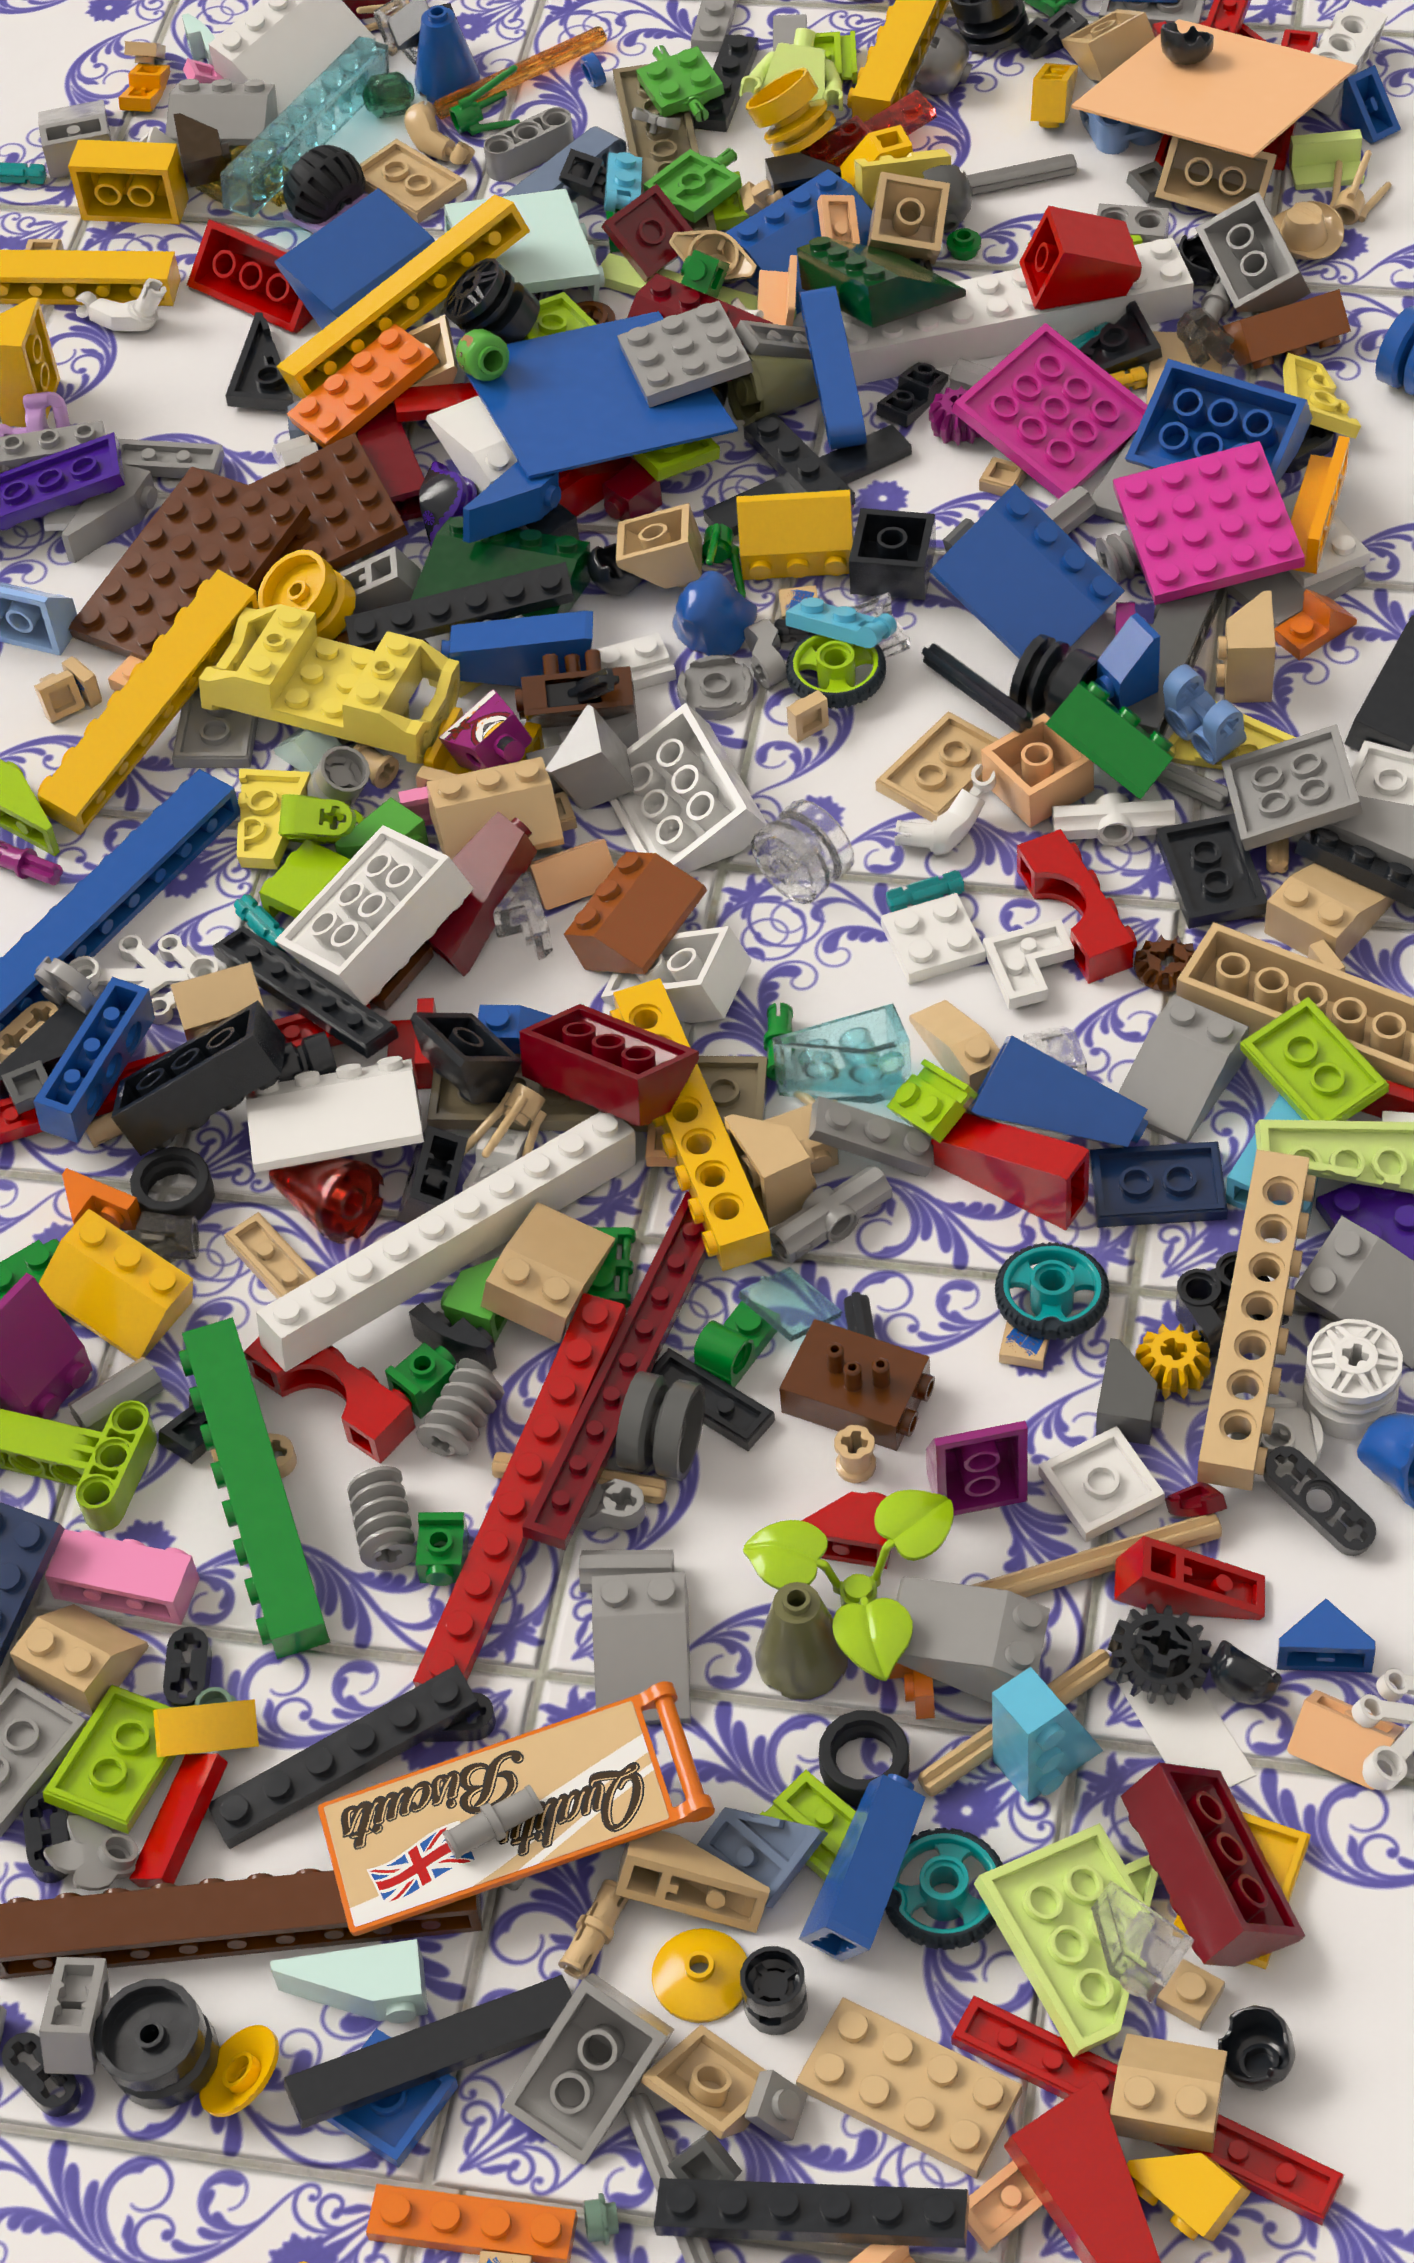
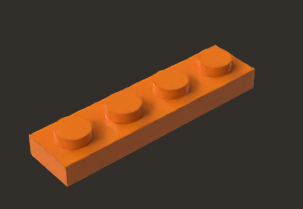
M376 2184L366 2235L368 2240L475 2255H480L481 2250L531 2256L535 2263H570L578 2215L575 2209Z

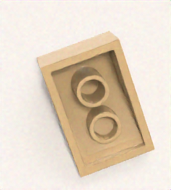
M1314 862L1290 875L1267 900L1264 933L1308 956L1309 945L1324 939L1340 961H1342L1396 900Z
M537 1202L505 1246L488 1276L481 1307L560 1343L571 1323L583 1293L587 1294L616 1238Z

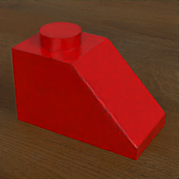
M851 1491L801 1520L816 1526L826 1535L828 1547L822 1558L875 1567L882 1546L888 1539L883 1538L876 1531L874 1517L877 1507L887 1496L878 1492H867L864 1494ZM891 1551L888 1555L884 1569H887Z

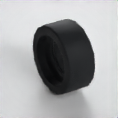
M173 1146L158 1149L148 1154L135 1166L130 1178L132 1196L137 1197L144 1221L157 1228L172 1230L193 1224L207 1213L215 1197L214 1185L207 1163L201 1155L189 1148ZM183 1174L197 1180L193 1190L179 1200L162 1202L155 1201L148 1196L152 1186L166 1176Z
M856 1710L839 1716L827 1726L819 1742V1767L825 1786L845 1803L852 1806H859L869 1782L877 1777L854 1779L839 1770L836 1763V1754L848 1741L858 1738H874L885 1743L891 1750L892 1764L883 1774L886 1776L888 1774H896L905 1779L909 1776V1744L904 1731L891 1717L877 1711Z

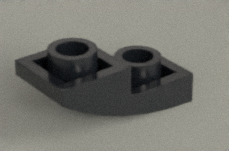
M916 363L899 375L898 388L877 403L876 415L907 428L933 403L935 394L940 393L948 382L949 374L935 369L930 364Z
M423 1302L409 1311L414 1337L420 1342H425L434 1350L438 1346H443L452 1354L457 1364L460 1359L470 1358L485 1365L491 1372L497 1368L493 1351L495 1342L484 1328L478 1327L476 1329L464 1317L452 1326L443 1313L439 1311L436 1313L432 1312Z

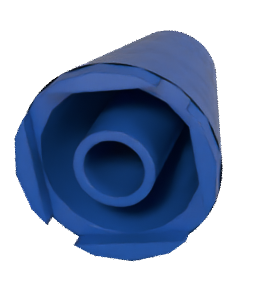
M435 5L425 11L421 17L414 83L417 93L419 95L420 93L426 95L427 101L438 104L457 103L458 100L463 99L464 94L472 90L473 93L478 90L481 83L480 72L454 12L442 5Z

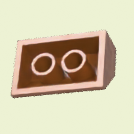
M1340 289L1220 326L1216 328L1217 333H1224L1223 343L1239 366L1252 363L1253 369H1258L1274 364L1273 356L1284 352L1286 356L1288 353L1299 356L1308 353L1306 346L1318 342L1319 349L1341 343L1339 335L1351 332Z
M626 852L619 858L617 865L604 882L597 887L594 895L575 916L574 921L563 935L585 970L646 975L705 895L707 889L704 884L657 853Z

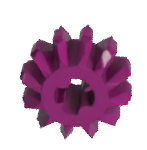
M962 385L958 390L947 387L944 394H935V399L930 404L929 421H931V429L934 436L942 437L944 444L950 441H955L957 446L964 441L973 444L975 438H983L951 412L954 402L968 391L964 390Z

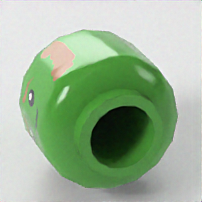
M473 329L465 333L459 340L456 348L457 362L465 373L475 379L493 381L505 372L509 364L510 352L507 344L490 331Z

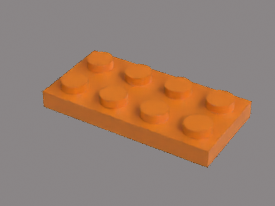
M393 324L365 349L357 353L335 374L328 377L311 394L303 398L287 415L297 428L308 434L311 439L324 448L346 436L356 433L436 366L439 360L431 349L397 324Z

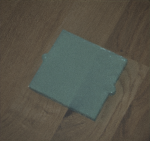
M790 1267L770 1277L761 1276L759 1282L740 1290L738 1295L740 1300L790 1342L806 1335L814 1319L831 1323L839 1319L842 1314L841 1309Z

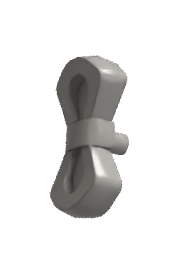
M636 106L632 111V119L651 123L649 133L656 134L657 125L674 130H679L681 125L680 118H666Z

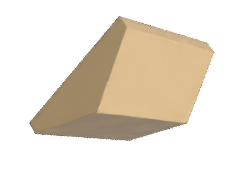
M700 2025L644 2073L641 2083L706 2130H711L721 2140L744 2131L751 2123L744 2117L760 2071L767 2070L706 2027Z

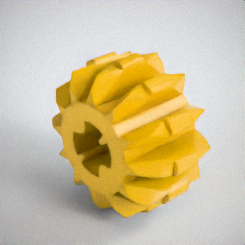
M1162 1323L1158 1329V1334L1147 1331L1143 1337V1344H1139L1135 1352V1358L1158 1383L1157 1390H1162L1165 1400L1171 1395V1392H1177L1183 1400L1188 1395V1389L1200 1392L1204 1379L1208 1378L1211 1372L1208 1343L1200 1342L1201 1336L1198 1330L1187 1334L1184 1333L1181 1323L1175 1330H1169Z

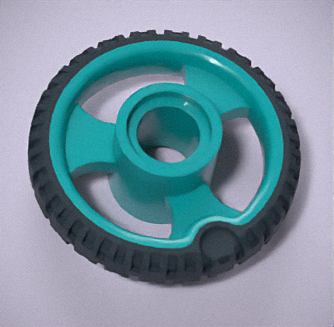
M1048 1242V1244H1034L1033 1247L1027 1246V1248H1022L1011 1255L1001 1266L995 1282L996 1304L1003 1318L1013 1328H1018L1019 1332H1023L1025 1335L1031 1334V1337H1037L1038 1339L1056 1340V1338L1064 1340V1338L1069 1339L1071 1336L1076 1337L1079 1334H1083L1100 1321L1109 1302V1281L1101 1264L1092 1255L1086 1254V1251L1080 1250L1078 1247L1073 1248V1245H1066L1065 1243L1061 1245L1058 1242ZM1011 1288H1024L1030 1291V1309L1036 1317L1024 1312L1016 1305L1010 1293ZM1080 1290L1094 1291L1093 1299L1086 1309L1075 1316L1066 1318L1073 1310L1075 1292Z
M935 1828L932 1831L928 1829L919 1832L918 1835H912L885 1908V1912L893 1926L907 1939L910 1938L912 1942L937 1950L938 1948H942V1950H953L955 1947L963 1948L971 1945L972 1942L976 1943L983 1939L986 1934L988 1935L996 1927V1922L984 1901L969 1894V1875L963 1861L972 1856L988 1872L1003 1865L995 1850L991 1849V1846L984 1840L978 1839V1836L967 1831L964 1833L963 1830L955 1828L947 1830V1828ZM934 1849L938 1852L939 1856L929 1859L921 1868L920 1884L908 1886L899 1883L904 1868L915 1857ZM942 1883L951 1884L955 1887L949 1893H939L933 1888ZM922 1907L926 1914L935 1920L952 1921L961 1917L964 1925L950 1929L933 1928L916 1921L911 1916Z

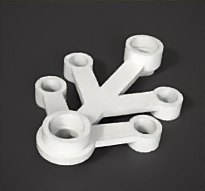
M134 934L122 937L118 947L121 957L125 961H136L142 968L100 969L96 959L90 956L77 957L69 963L70 966L92 982L88 986L91 992L95 991L99 985H107L113 976L148 988L151 996L166 985L223 970V966L211 956L195 957L183 946L181 938L175 934L163 936L158 941V948L163 960L169 962L177 961L183 968H168L143 946L142 939ZM136 946L134 949L127 950L129 947ZM176 946V947L173 948V949H169V950L167 949L168 947ZM172 990L163 997L151 999L155 1015L154 1024H165L172 1019V1009L176 1007ZM158 1009H165L162 1012H155Z
M1395 1668L1387 1670L1376 1683L1378 1693L1387 1701L1380 1700L1375 1695L1366 1694L1352 1707L1354 1720L1365 1728L1374 1727L1380 1720L1410 1725L1390 1747L1379 1746L1364 1760L1363 1778L1370 1787L1376 1790L1392 1789L1406 1776L1407 1764L1405 1760L1414 1751V1705L1396 1702L1406 1693L1414 1695V1675L1404 1674ZM1390 1682H1392V1683L1396 1686L1397 1689H1395V1688L1390 1684ZM1365 1707L1368 1708L1373 1715L1369 1714L1366 1711Z

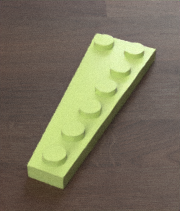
M1259 1119L1255 1124L1256 1147L1258 1150L1310 1157L1308 1175L1414 1194V1122Z

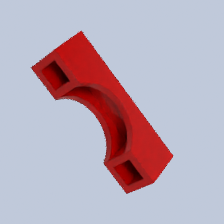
M1059 829L1017 845V872L1033 898L1062 901L1075 908L1082 916L1081 920L1071 928V942L1074 946L1073 960L1088 984L1132 968L1134 949L1137 948L1135 934L1130 926H1124L1119 919L1118 910L1112 898H1106L1100 890V883L1095 872L1092 869L1087 870L1083 864L1082 856L1076 843H1070L1062 830Z
M260 1337L244 1351L251 1376L281 1397L303 1389L319 1388L331 1391L343 1398L346 1406L341 1419L347 1441L380 1464L416 1428L411 1410L412 1403L405 1394L397 1389L390 1391L379 1383L371 1371L365 1367L356 1368L347 1362L343 1354L333 1346L327 1347L287 1372L261 1346Z

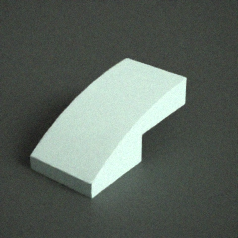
M188 13L183 14L184 29L193 60L206 58L208 64L213 65L208 44L215 39L214 35L200 20Z

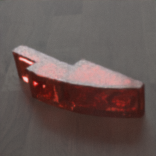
M915 90L865 122L857 115L825 134L810 147L801 150L800 153L840 167L868 133L901 125L909 138V134L937 118L935 108L918 90Z

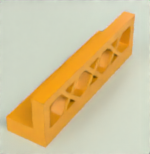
M1338 437L1332 458L1310 455L1291 517V523L1305 556V566L1293 569L1295 571L1317 574L1347 473L1350 437Z

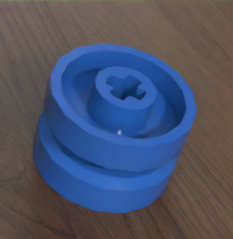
M1414 306L1405 308L1395 318L1388 329L1376 359L1375 374L1377 380L1397 389L1404 386L1405 392L1413 396Z

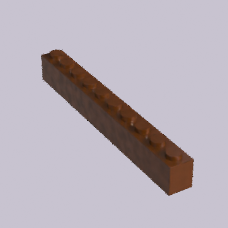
M307 1868L299 1870L295 1874L281 1876L257 1873L250 1875L247 1879L232 1881L208 1878L200 1881L199 1884L182 1886L172 1883H159L152 1886L151 1889L129 1891L124 1888H111L105 1890L103 1894L82 1896L77 1893H62L53 1899L32 1900L24 1897L13 1898L7 1903L0 1904V1979L53 1974L57 1957L106 1958L107 1968L482 1931L481 1893L358 1936H353L348 1928L334 1870L320 1871Z

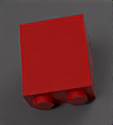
M1049 205L1019 261L1034 309L1039 310L1127 296L1133 283L1139 279L1142 270L1141 262L1125 221Z

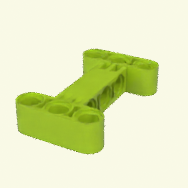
M129 1400L117 1405L111 1412L102 1432L0 1409L1 1469L77 1486L75 1492L76 1499L85 1523L89 1528L105 1532L119 1525L127 1511L158 1439L148 1408L143 1403Z

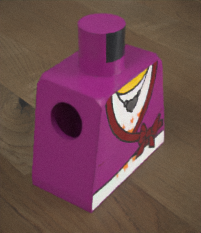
M494 689L438 737L459 766L473 771L519 762L525 754V748L532 742L530 734Z

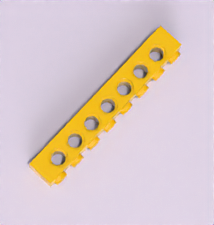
M661 978L613 992L615 1010L609 1011L610 1016L690 1047ZM696 1064L671 1112L654 1119L653 1125L655 1128L662 1126L665 1134L661 1135V1140L668 1159L675 1158L678 1166L674 1167L679 1187L682 1192L686 1190L690 1192L692 1198L688 1199V1205L694 1223H703L705 1232H702V1239L709 1257L716 1256L722 1271H726L772 1256L770 1231L699 1066Z

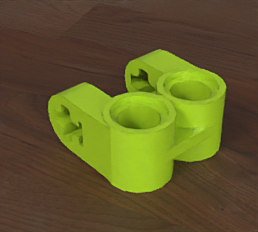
M284 794L281 801L278 835L298 843H303L308 839L319 845L326 843L335 844L342 837L349 835L355 828L356 823L359 824L365 819V816L339 800Z

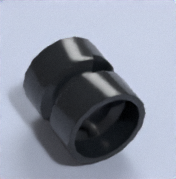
M325 1031L302 1038L299 1046H295L292 1042L286 1043L282 1075H280L278 1083L295 1080L294 1077L297 1074L307 1071H318L320 1075L336 1072V1062Z
M766 1946L752 1952L744 1961L740 1971V1984L745 2014L750 2024L760 2032L769 2035L786 2034L800 2025L808 2010L804 1967L794 1953L779 1946Z

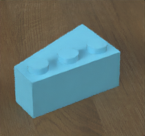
M1029 1667L992 1692L993 1762L1027 1802H1030L1040 1794L1046 1796L1053 1793L1060 1787L1066 1776L1103 1751L1032 1667Z

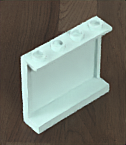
M559 189L502 197L514 202L530 230L528 234L496 258L505 270L515 278V282H520L531 293L588 286L593 301L599 302V289L604 287L605 284L603 268L596 265L593 244L588 245L586 226L584 223L579 222L577 203L571 202L567 190ZM488 199L444 204L445 233Z

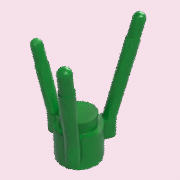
M512 65L471 95L458 100V105L449 108L452 123L459 134L469 131L470 135L474 136L480 132L508 128L520 123L519 119L479 124L484 119L481 109L506 97L507 92L505 90L478 103L476 102L478 98L516 72L518 69L516 65Z
M713 524L705 530L702 545V566L705 559L708 566L713 565V563H723L728 558L731 559L736 588L745 598V585L739 561L740 548L733 544V531L724 524Z

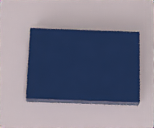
M1218 1141L1090 1149L1089 1159L1097 1228L1227 1220L1228 1209Z

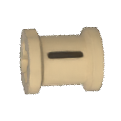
M357 743L353 749L359 751L367 760L371 783L380 789L391 784L399 770L398 760L392 755L384 756L375 750V747Z
M849 1425L845 1429L840 1430L834 1439V1448L838 1453L836 1458L838 1475L850 1483L867 1481L876 1470V1458L873 1454L875 1449L874 1436L869 1433L866 1427L860 1425Z

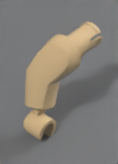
M421 101L407 109L404 117L405 127L414 145L421 153L444 162L451 161L456 165H468L475 150L468 144L460 141L456 144L452 139L438 131L435 119L436 109L432 103L427 102L424 105L425 101Z

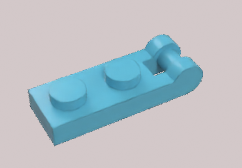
M628 152L608 153L604 211L615 212V209L621 210L641 195L642 157H636Z
M805 598L786 611V626L864 648L876 646L882 639L890 637L897 630L895 619L888 613L873 617L858 613L852 607H836L825 604L819 598Z

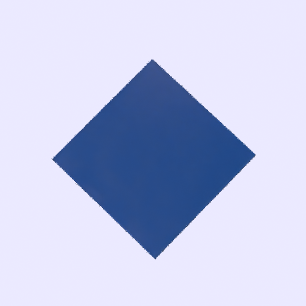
M659 311L507 344L510 352L509 364L505 372L493 381H481L465 373L528 479L738 432V427L711 387L649 408L620 348L617 335L629 332L636 327H643L663 320L664 318Z

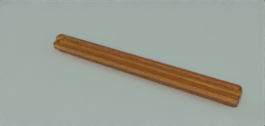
M596 26L514 64L518 67L517 71L478 98L476 102L478 103L503 90H508L603 46L607 41L606 33L602 27ZM509 67L435 100L433 105L436 109V116L439 119L449 117V108L458 105V100L471 95Z

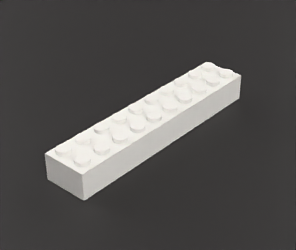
M1173 237L1134 245L1142 265L1139 279L1133 283L1127 296L1043 310L1034 309L1022 269L1017 268L1015 270L953 282L966 290L965 297L875 328L864 324L841 311L856 385L898 377L918 362L930 364L937 369L955 365L959 358L971 362L1009 354L1044 323H1047L1066 340L1070 341L1091 329L1095 332L1094 328L1104 322L1115 324L1126 314V306L1132 301H1136L1148 325L1192 316L1194 282Z

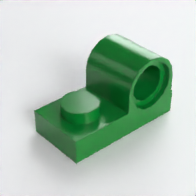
M742 1299L724 1324L712 1320L703 1328L694 1347V1364L735 1388L780 1329L779 1318Z

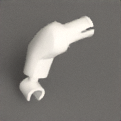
M149 278L145 281L139 298L125 303L104 298L97 299L96 295L92 292L84 291L75 298L77 302L84 304L76 309V314L80 318H85L89 315L91 321L114 331H145L158 321L156 310L167 290L165 286H162L163 283L161 281Z
M982 764L976 765L971 772L973 787L970 792L962 789L948 811L938 816L937 820H933L932 824L897 820L895 832L911 833L912 835H895V846L930 848V852H934V855L949 853L967 835L985 804V801L980 799L982 793L991 791L996 785L995 771L992 772L988 781L980 782L977 778L981 775L983 766Z

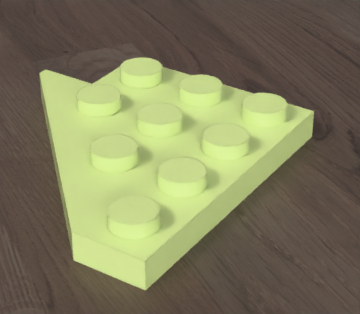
M1100 1823L979 1875L974 1882L976 1889L1073 2058L1115 2039L1121 2031L1158 1873L1150 1864L1149 1855L1125 1865Z

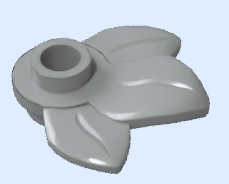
M69 1815L67 1818V1828L71 1840L49 1846L43 1852L44 1857L55 1870L64 1874H74V1886L88 1891L102 1890L108 1888L115 1879L130 1877L135 1871V1864L139 1857L138 1846L130 1837L118 1833L113 1834L108 1826L78 1815Z

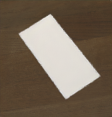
M1121 1668L1114 1669L1112 1675L1115 1680ZM1130 1681L1118 1684L1165 1763L1220 1770L1228 1787L1256 1775L1202 1687L1201 1689L1194 1688L1188 1700H1185L1177 1693L1173 1705H1168L1163 1695H1157L1153 1704L1148 1703L1147 1692L1142 1690L1133 1697L1130 1695L1133 1686Z

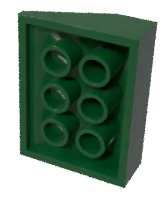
M824 236L813 238L809 241V244L797 248L802 289L808 291L835 286L841 311L872 328L966 296L964 288L891 250Z
M463 516L449 517L434 538L411 600L566 562L576 602L590 583L587 569L590 542L577 540L575 537L568 535L554 536L542 534L535 529L520 530L514 528L472 543H467L463 541ZM575 602L522 614V616L531 617L568 613Z

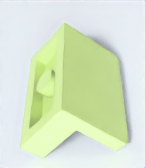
M1360 129L1291 136L1289 167L1295 189L1307 190L1333 187L1335 164L1338 160H1341L1343 163L1341 186L1352 185L1361 162L1362 135ZM1365 175L1363 176L1361 184L1364 183Z

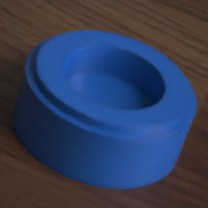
M593 52L582 56L580 65L590 86L597 88L605 84L606 76L597 56Z

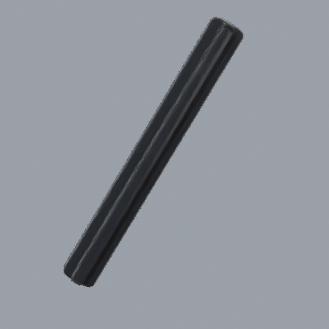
M932 643L929 648L924 647L921 654L924 655L923 662L1016 732L1022 733L1025 728L1030 729L1032 727L1033 721L1030 720L1032 714L938 644Z

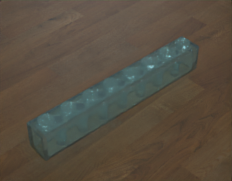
M359 36L220 173L223 208L253 218L283 188L286 177L296 161L298 162L300 157L309 152L310 149L325 145L389 80L388 45L374 41L371 38Z

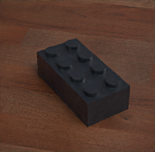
M257 1000L119 1081L111 1118L140 1156L152 1149L154 1151L164 1149L173 1142L176 1135L187 1129L190 1131L199 1129L214 1113L221 1109L225 1111L231 1110L244 1100L245 1095L257 1088L265 1090L274 1085L279 1080L280 1075H282L286 1038Z

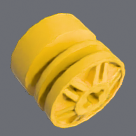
M806 68L795 69L775 79L752 96L746 104L745 108L758 128L771 126L765 133L764 140L768 144H773L771 152L774 157L797 153L810 147L830 131L836 123L833 112L825 111L828 106L826 100L817 99L810 101L817 94L818 87Z

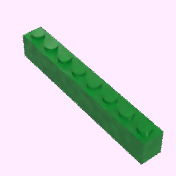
M232 1317L182 1332L186 1349L178 1351L185 1377L194 1375L197 1386L189 1388L196 1414L205 1412L208 1422L207 1424L200 1425L202 1437L207 1451L216 1449L219 1461L210 1463L218 1489L227 1487L230 1499L222 1501V1506L229 1528L238 1525L241 1538L233 1540L240 1567L249 1564L252 1577L244 1579L251 1605L261 1604L264 1617L255 1619L262 1644L264 1646L272 1643L276 1657L280 1659L331 1643L234 1319Z

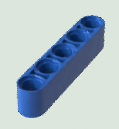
M830 286L799 292L801 312L830 450L867 444L865 424L836 287Z

